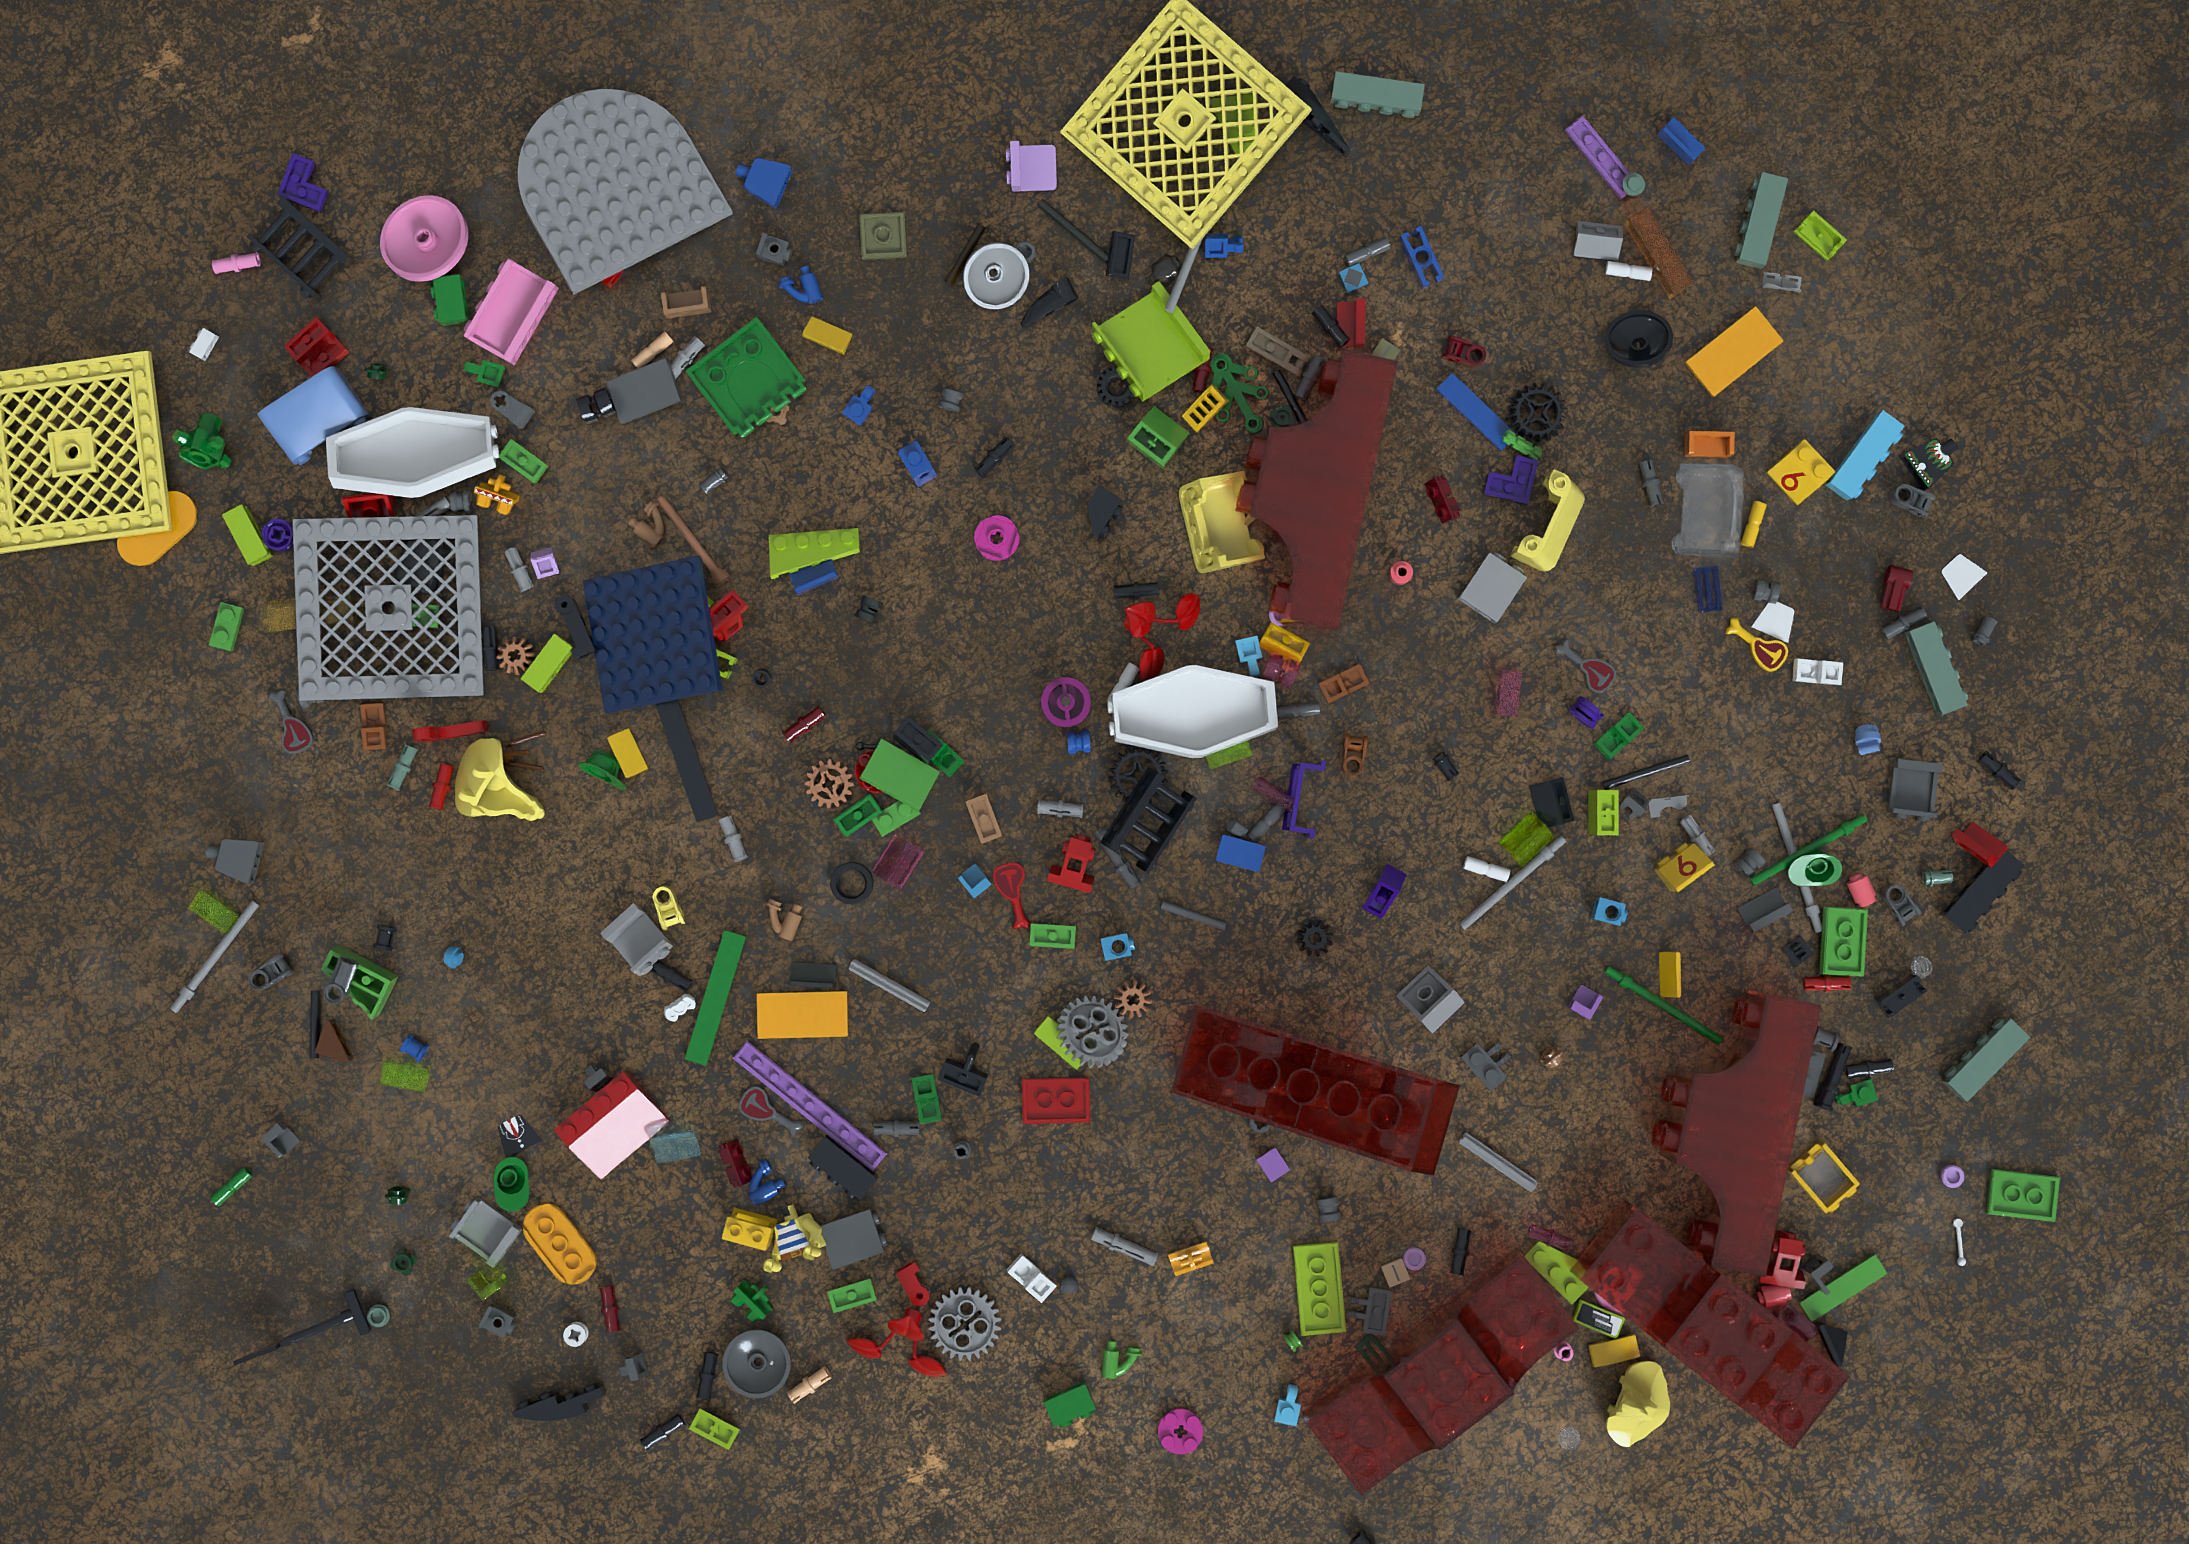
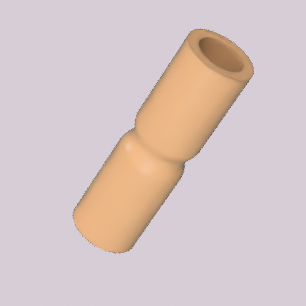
M663 332L649 347L642 350L631 361L638 369L642 368L674 341L666 332Z

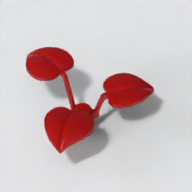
M1187 593L1179 599L1175 609V619L1155 618V606L1148 601L1138 602L1124 608L1127 615L1124 620V628L1129 630L1133 637L1140 638L1149 646V649L1144 650L1140 658L1139 669L1142 682L1155 678L1162 670L1165 661L1163 649L1160 647L1154 648V645L1144 637L1151 629V622L1178 623L1181 630L1191 628L1197 621L1200 613V598L1198 594Z
M908 1308L905 1310L902 1318L892 1319L888 1322V1328L892 1332L880 1345H876L873 1341L864 1338H848L845 1340L858 1354L866 1358L877 1359L882 1355L880 1350L897 1334L913 1341V1358H910L908 1363L915 1371L931 1377L945 1376L948 1373L945 1372L943 1366L936 1360L926 1356H918L917 1342L922 1341L924 1335L919 1327L922 1314L914 1309Z

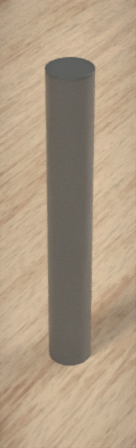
M1164 900L1160 908L1223 931L1227 924L1225 921Z

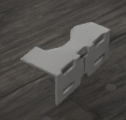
M1764 272L1762 287L1801 292L1802 277L1785 275L1782 278L1778 273ZM1767 275L1775 276V279L1767 278ZM1789 279H1798V281H1789Z
M1689 795L1648 799L1650 818L1660 817V811L1665 807H1673L1677 810L1683 809L1687 805L1686 797Z

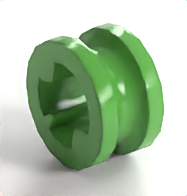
M1293 1329L1290 1330V1334L1283 1335L1293 1352H1296L1297 1347H1303L1302 1342Z

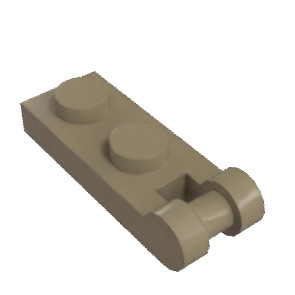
M1256 327L1245 346L1297 378L1301 377L1304 365L1308 364L1311 359L1308 355L1259 327ZM1291 356L1297 359L1295 365L1289 363Z

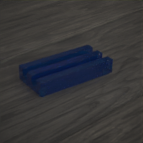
M1718 566L1694 568L1699 613L1722 611ZM1710 571L1713 574L1716 607H1713ZM1701 572L1705 574L1707 608H1704Z

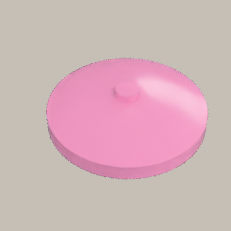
M433 195L416 197L397 207L386 220L380 237L381 254L386 264L400 277L410 281L433 280L450 271L463 256L468 243V226L463 214L449 200Z

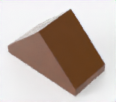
M335 1019L326 1021L315 1053L344 1063L353 1060L354 1057Z

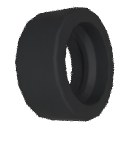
M848 862L836 868L830 881L831 891L836 899L850 905L866 900L870 896L874 884L872 874L868 868L855 862ZM856 870L863 875L865 888L858 896H847L840 890L839 879L844 872Z

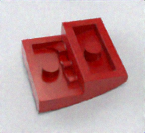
M317 316L283 346L310 377L328 367L335 366L349 353L346 347Z

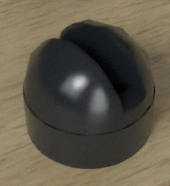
M758 669L753 674L752 681L757 687H766L771 681V674L767 669ZM762 673L765 674L764 682L760 681Z

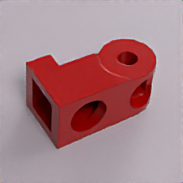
M915 1259L896 1270L895 1274L911 1302L916 1306H922L928 1302L930 1290L927 1285L921 1282L916 1273L920 1270V1266Z

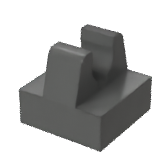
M1632 787L1627 792L1619 808L1621 811L1625 807L1631 808L1633 811L1629 817L1632 819L1638 815L1641 816L1646 811L1649 801Z
M592 1064L584 1069L589 1077L584 1083L588 1089L594 1092H598L614 1079L609 1071L603 1068L598 1069Z
M642 1352L625 1359L626 1364L619 1367L620 1375H629L631 1381L639 1380L648 1374Z

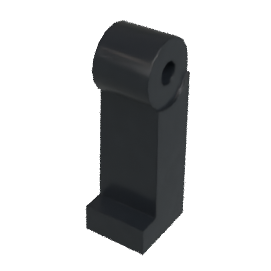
M568 595L559 596L555 601V609L562 614L576 645V648L571 650L573 658L579 661L594 654L597 650L593 645L592 636L576 601Z

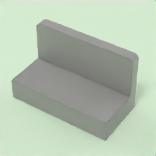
M1578 221L1576 226V243L1573 251L1574 256L1617 261L1623 241L1622 226Z

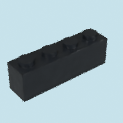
M2007 850L1992 868L1984 863L1939 916L1959 933L1966 934L1967 932H1972L1978 925L1977 920L1980 916H1985L1992 909L1993 906L1991 904L1996 898H2001L2006 893V886L2011 881L2014 882L2019 878L2024 864Z

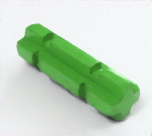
M1506 430L1503 433L1502 442L1507 445L1512 444L1511 447L1524 455L1529 454L1528 457L1538 460L1541 457V448L1536 445L1532 446V443L1519 435L1515 436V433L1510 430Z

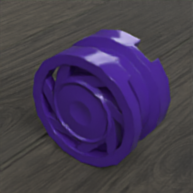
M273 519L264 525L261 536L267 547L284 552L294 546L293 525L282 519Z
M1579 696L1576 699L1577 703L1571 705L1568 711L1583 725L1593 729L1596 726L1595 722L1601 720L1604 714H1600V710L1590 701Z

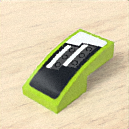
M1580 1299L1571 1320L1617 1339L1625 1318Z

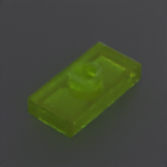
M203 889L199 891L188 909L223 934H227L239 917L237 913Z

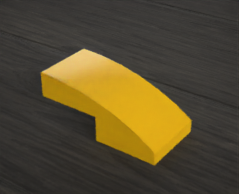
M1628 1334L1612 1340L1606 1339L1588 1345L1593 1367L1615 1364L1640 1357L1635 1334Z

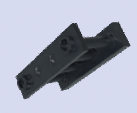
M282 197L277 202L282 208L279 211L281 214L258 239L251 234H248L246 237L252 241L250 246L256 252L261 254L263 251L302 286L300 291L309 299L313 296L320 300L321 296L315 289L338 264L344 263L349 267L355 260L289 201ZM294 218L299 223L296 226L297 230L273 254L265 247L266 243L287 220L290 221ZM310 233L315 237L314 244L290 269L281 260L304 235L307 236ZM327 248L332 252L330 255L331 259L307 284L298 275L321 249Z
M1150 767L1146 769L1100 841L1102 845L1115 853L1121 848L1137 858L1139 861L1135 866L1148 874L1156 866L1158 858L1187 813L1192 810L1197 799L1185 790L1179 795L1162 784L1165 776ZM1155 791L1160 792L1175 802L1169 814L1149 802ZM1143 810L1163 821L1157 833L1137 821ZM1131 829L1151 841L1144 852L1125 841Z

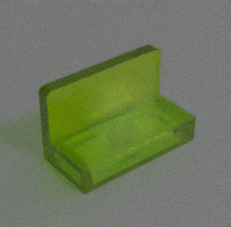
M1531 812L1499 844L1515 859L1519 866L1524 867L1539 853V850L1553 840L1554 836L1547 826Z
M479 1271L466 1279L482 1301L509 1281L505 1274H502L489 1284Z

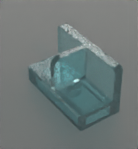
M697 1129L653 1136L649 1139L651 1148L654 1147L657 1163L676 1162L681 1159L701 1155Z

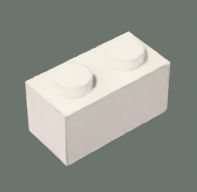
M203 328L198 332L197 340L191 344L190 353L206 361L219 336Z

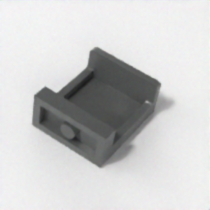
M1893 759L1887 813H1894L1893 818L1907 819V815L1916 816L1917 821L1929 822L1930 818H1937V813H1934L1938 774L1942 773L1943 764Z
M872 1207L819 1225L822 1228V1236L826 1242L825 1248L833 1270L885 1252V1246L888 1245L884 1232L880 1233L878 1224H881L877 1211L873 1212Z

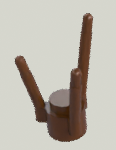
M541 731L515 740L501 742L503 767L512 766L543 770L542 766L511 761L514 760V755L529 754L530 751L528 749L514 750L510 746L545 735L546 732Z

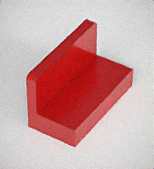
M1356 299L1355 302H1337L1336 319L1339 321L1341 329L1351 339L1343 347H1363L1365 345V299Z
M1974 822L1964 832L1957 828L1952 834L1957 845L1990 868L2008 849L2005 843Z

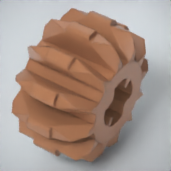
M513 637L512 644L506 639L504 640L506 648L498 647V650L502 651L503 655H497V659H504L499 666L501 668L507 666L506 673L511 674L514 670L515 675H520L521 669L524 672L527 671L528 667L526 664L531 665L533 663L529 658L536 657V653L528 652L533 648V645H526V639L522 638L519 642L517 637ZM520 651L518 654L521 655V658L518 660L512 657L513 652L517 653Z
M1133 980V987H1129L1128 981H1125L1126 990L1120 986L1117 987L1122 996L1114 995V999L1122 1000V1002L1116 1003L1115 1007L1120 1008L1124 1006L1120 1012L1121 1015L1130 1010L1129 1018H1133V1011H1136L1137 1016L1141 1017L1142 1014L1139 1009L1142 1008L1148 1012L1149 1008L1143 1004L1152 1003V999L1144 998V996L1150 995L1151 992L1147 990L1142 993L1146 986L1144 983L1139 988H1136L1137 980ZM1136 993L1139 996L1137 997L1139 1002L1137 1004L1134 1002L1131 1005L1128 1004L1127 1001L1129 999L1127 996L1129 994L1133 996Z

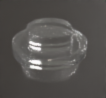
M1923 956L1915 957L1911 965L1914 975H1918L1920 979L1926 978L1932 972L1931 961Z
M1565 1427L1560 1430L1558 1443L1562 1448L1573 1450L1580 1444L1581 1437L1575 1428Z

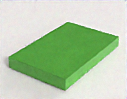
M881 739L863 770L860 779L919 811L940 771Z
M1823 906L1819 974L1864 976L1868 909Z
M1991 1168L1986 1213L2055 1222L2060 1177Z

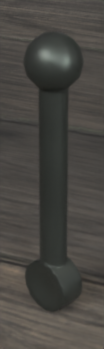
M859 741L855 747L857 750H862L863 748L875 749L877 745L863 744V742ZM895 744V745H894V746H896L897 748H899V749L902 750V745H901V744Z

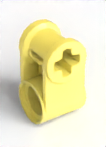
M667 885L657 888L653 893V901L662 929L667 930L669 926L678 923L685 924V917L673 888ZM661 890L669 893L670 898L668 902H662L659 899L658 895Z

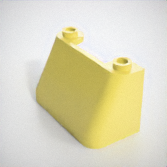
M1555 469L1545 476L1542 486L1548 490L1549 497L1547 500L1557 504L1543 538L1528 535L1523 538L1519 546H1514L1510 554L1511 558L1540 571H1549L1557 564L1585 500L1582 490L1566 474Z
M1244 471L1201 478L1183 485L1179 490V500L1195 566L1200 573L1212 572L1265 559L1263 544L1258 539H1250L1240 496L1246 493L1249 486Z

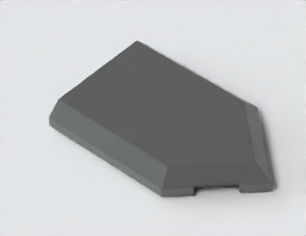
M440 539L424 540L433 548ZM405 540L404 544L410 548L417 540ZM422 542L413 550L421 559L430 551ZM442 543L436 551L445 559L448 552ZM402 547L398 560L407 551L404 547ZM434 553L425 561L433 570L442 562ZM409 554L401 563L411 571L419 561ZM421 565L413 574L423 581L431 572ZM444 565L437 572L439 576H441ZM398 566L392 576L400 582L408 573L401 566ZM410 576L403 585H411L412 589H416L420 584ZM433 576L425 585L435 592L439 580ZM423 587L419 590L420 592L431 595Z

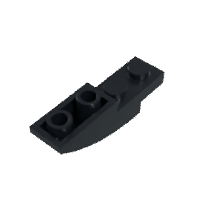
M596 1383L584 1387V1391L576 1394L573 1391L563 1395V1400H561L559 1392L552 1394L551 1391L540 1394L538 1396L539 1399L530 1402V1399L518 1403V1408L512 1413L514 1417L535 1421H552L575 1417L587 1412L589 1409L587 1402L604 1396L607 1391L604 1384L597 1386Z

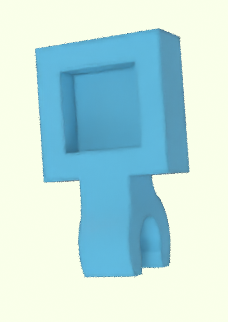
M1258 636L1236 640L1240 663L1247 662L1250 677L1259 676L1260 673L1256 660L1262 658Z
M1288 1384L1286 1398H1278L1274 1422L1297 1426L1301 1402L1295 1401L1298 1393L1297 1385Z

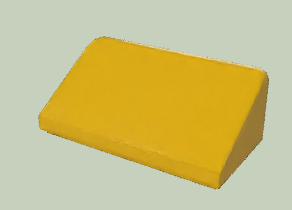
M811 316L802 336L844 355L853 334Z
M1271 622L1259 645L1264 650L1297 667L1310 643Z
M629 728L607 737L626 778L633 777L649 769Z
M1659 952L1660 996L1680 998L1681 996L1680 952Z

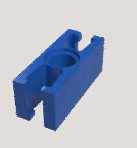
M1420 226L1411 233L1413 237L1417 235L1420 243L1419 247L1416 249L1411 247L1407 239L1410 236L1409 232L1400 235L1399 241L1420 288L1423 290L1429 287L1430 283L1428 280L1426 281L1422 270L1430 267L1435 275L1436 283L1441 282L1444 275L1422 226ZM1416 254H1425L1427 257V262H1418L1416 260Z

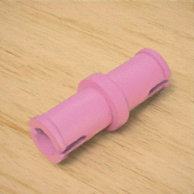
M257 252L240 256L232 254L229 258L212 260L215 274L228 271L241 272L242 269L261 265L260 256Z
M1557 1339L1553 1342L1552 1349L1557 1358L1563 1361L1572 1359L1573 1350L1569 1343L1562 1339Z

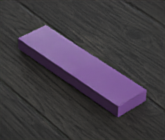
M1582 115L1564 131L1621 200L1627 195L1622 188V182L1630 172Z

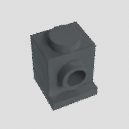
M763 233L756 255L759 259L784 267L785 261L789 262L792 249L789 242ZM778 246L779 250L773 253L771 252V247Z
M492 1303L488 1306L478 1326L504 1338L507 1334L511 1335L517 1323L514 1320L517 1315ZM495 1319H500L502 1326L496 1325Z

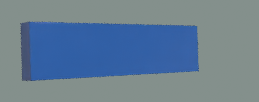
M1451 373L1436 391L1499 451H1502L1507 446L1506 443L1502 442L1503 433L1506 430L1514 431L1462 381Z

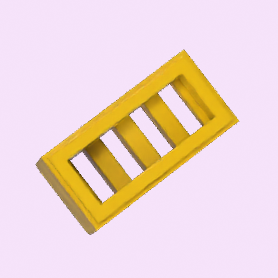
M1210 385L1182 417L1196 432H1199L1229 400L1215 385ZM1210 395H1212L1218 401L1216 405L1209 398ZM1204 401L1213 408L1211 411L1205 407ZM1198 407L1207 414L1205 417L1196 410ZM1192 413L1201 421L1199 424L1190 416Z

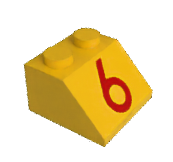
M1804 439L1796 444L1766 473L1798 505L1835 473V470Z
M1685 842L1675 849L1677 853L1669 858L1667 855L1658 861V867L1654 870L1669 891L1679 892L1715 864L1695 843L1687 844Z

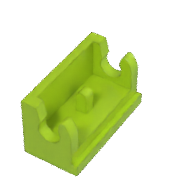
M1814 210L1794 230V233L1826 261L1834 256L1836 251L1847 241L1845 237Z
M1588 790V835H1619V790Z
M699 1409L689 1428L693 1432L730 1450L740 1430L702 1409Z

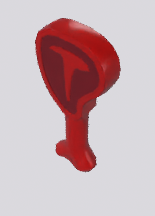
M1013 862L995 868L993 871V881L1000 894L1012 903L1015 914V922L1012 928L1024 927L1028 929L1031 921L1024 916L1020 901V886L1025 879V870L1019 863Z

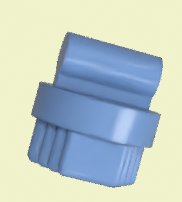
M1872 724L1858 726L1855 730V744L1858 746L1860 755L1880 751L1879 743H1881V736L1878 732V727Z

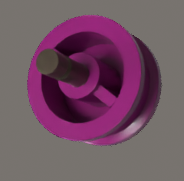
M1062 677L1053 680L1046 686L1042 694L1041 706L1044 715L1051 723L1067 728L1080 724L1087 717L1091 707V698L1083 683L1074 678Z

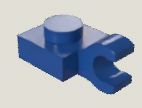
M1206 234L1205 258H1227V252H1243V236H1234L1228 239V234Z
M867 385L860 398L853 395L842 414L862 426L873 409L868 403L876 393V390Z

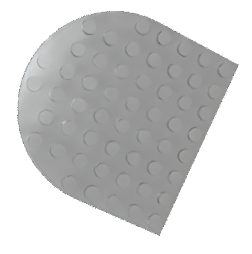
M597 89L581 92L561 100L549 108L535 122L521 148L518 161V185L524 208L573 295L731 216L733 213L683 126L665 108L644 96L632 92L615 89Z

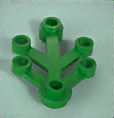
M1220 353L1215 355L1210 364L1211 370L1215 373L1211 385H1215L1219 389L1224 378L1227 383L1225 397L1229 400L1216 414L1217 419L1221 422H1226L1230 419V409L1233 398H1235L1246 418V429L1251 433L1260 432L1264 427V421L1261 416L1254 415L1242 392L1255 395L1260 400H1265L1269 396V389L1265 386L1257 387L1236 381L1231 373L1242 374L1248 380H1255L1259 375L1258 369L1253 366L1245 367L1234 364L1231 357L1227 354ZM1221 360L1225 362L1223 369L1218 367V362ZM1250 369L1255 371V375L1252 378L1248 376ZM1262 388L1266 391L1264 397H1260L1258 394ZM1222 411L1227 413V417L1224 420L1220 417ZM1253 419L1257 421L1255 428L1250 426V421Z

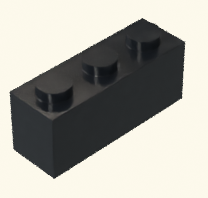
M827 1134L808 1157L811 1160L809 1164L819 1172L822 1169L828 1174L827 1179L836 1186L841 1184L846 1188L844 1192L854 1200L856 1198L861 1200L879 1178V1176Z

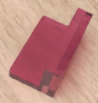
M1506 669L1499 670L1494 715L1518 716L1522 672L1507 671Z
M895 834L872 872L901 890L923 856L924 851Z

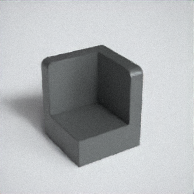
M283 1121L275 1124L261 1138L279 1158L286 1156L301 1141Z

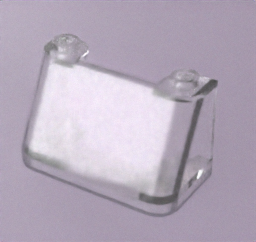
M1680 464V470H1677L1676 481L1684 489L1681 533H1677L1676 537L1672 539L1674 554L1738 558L1740 553L1744 494L1743 469L1734 464Z

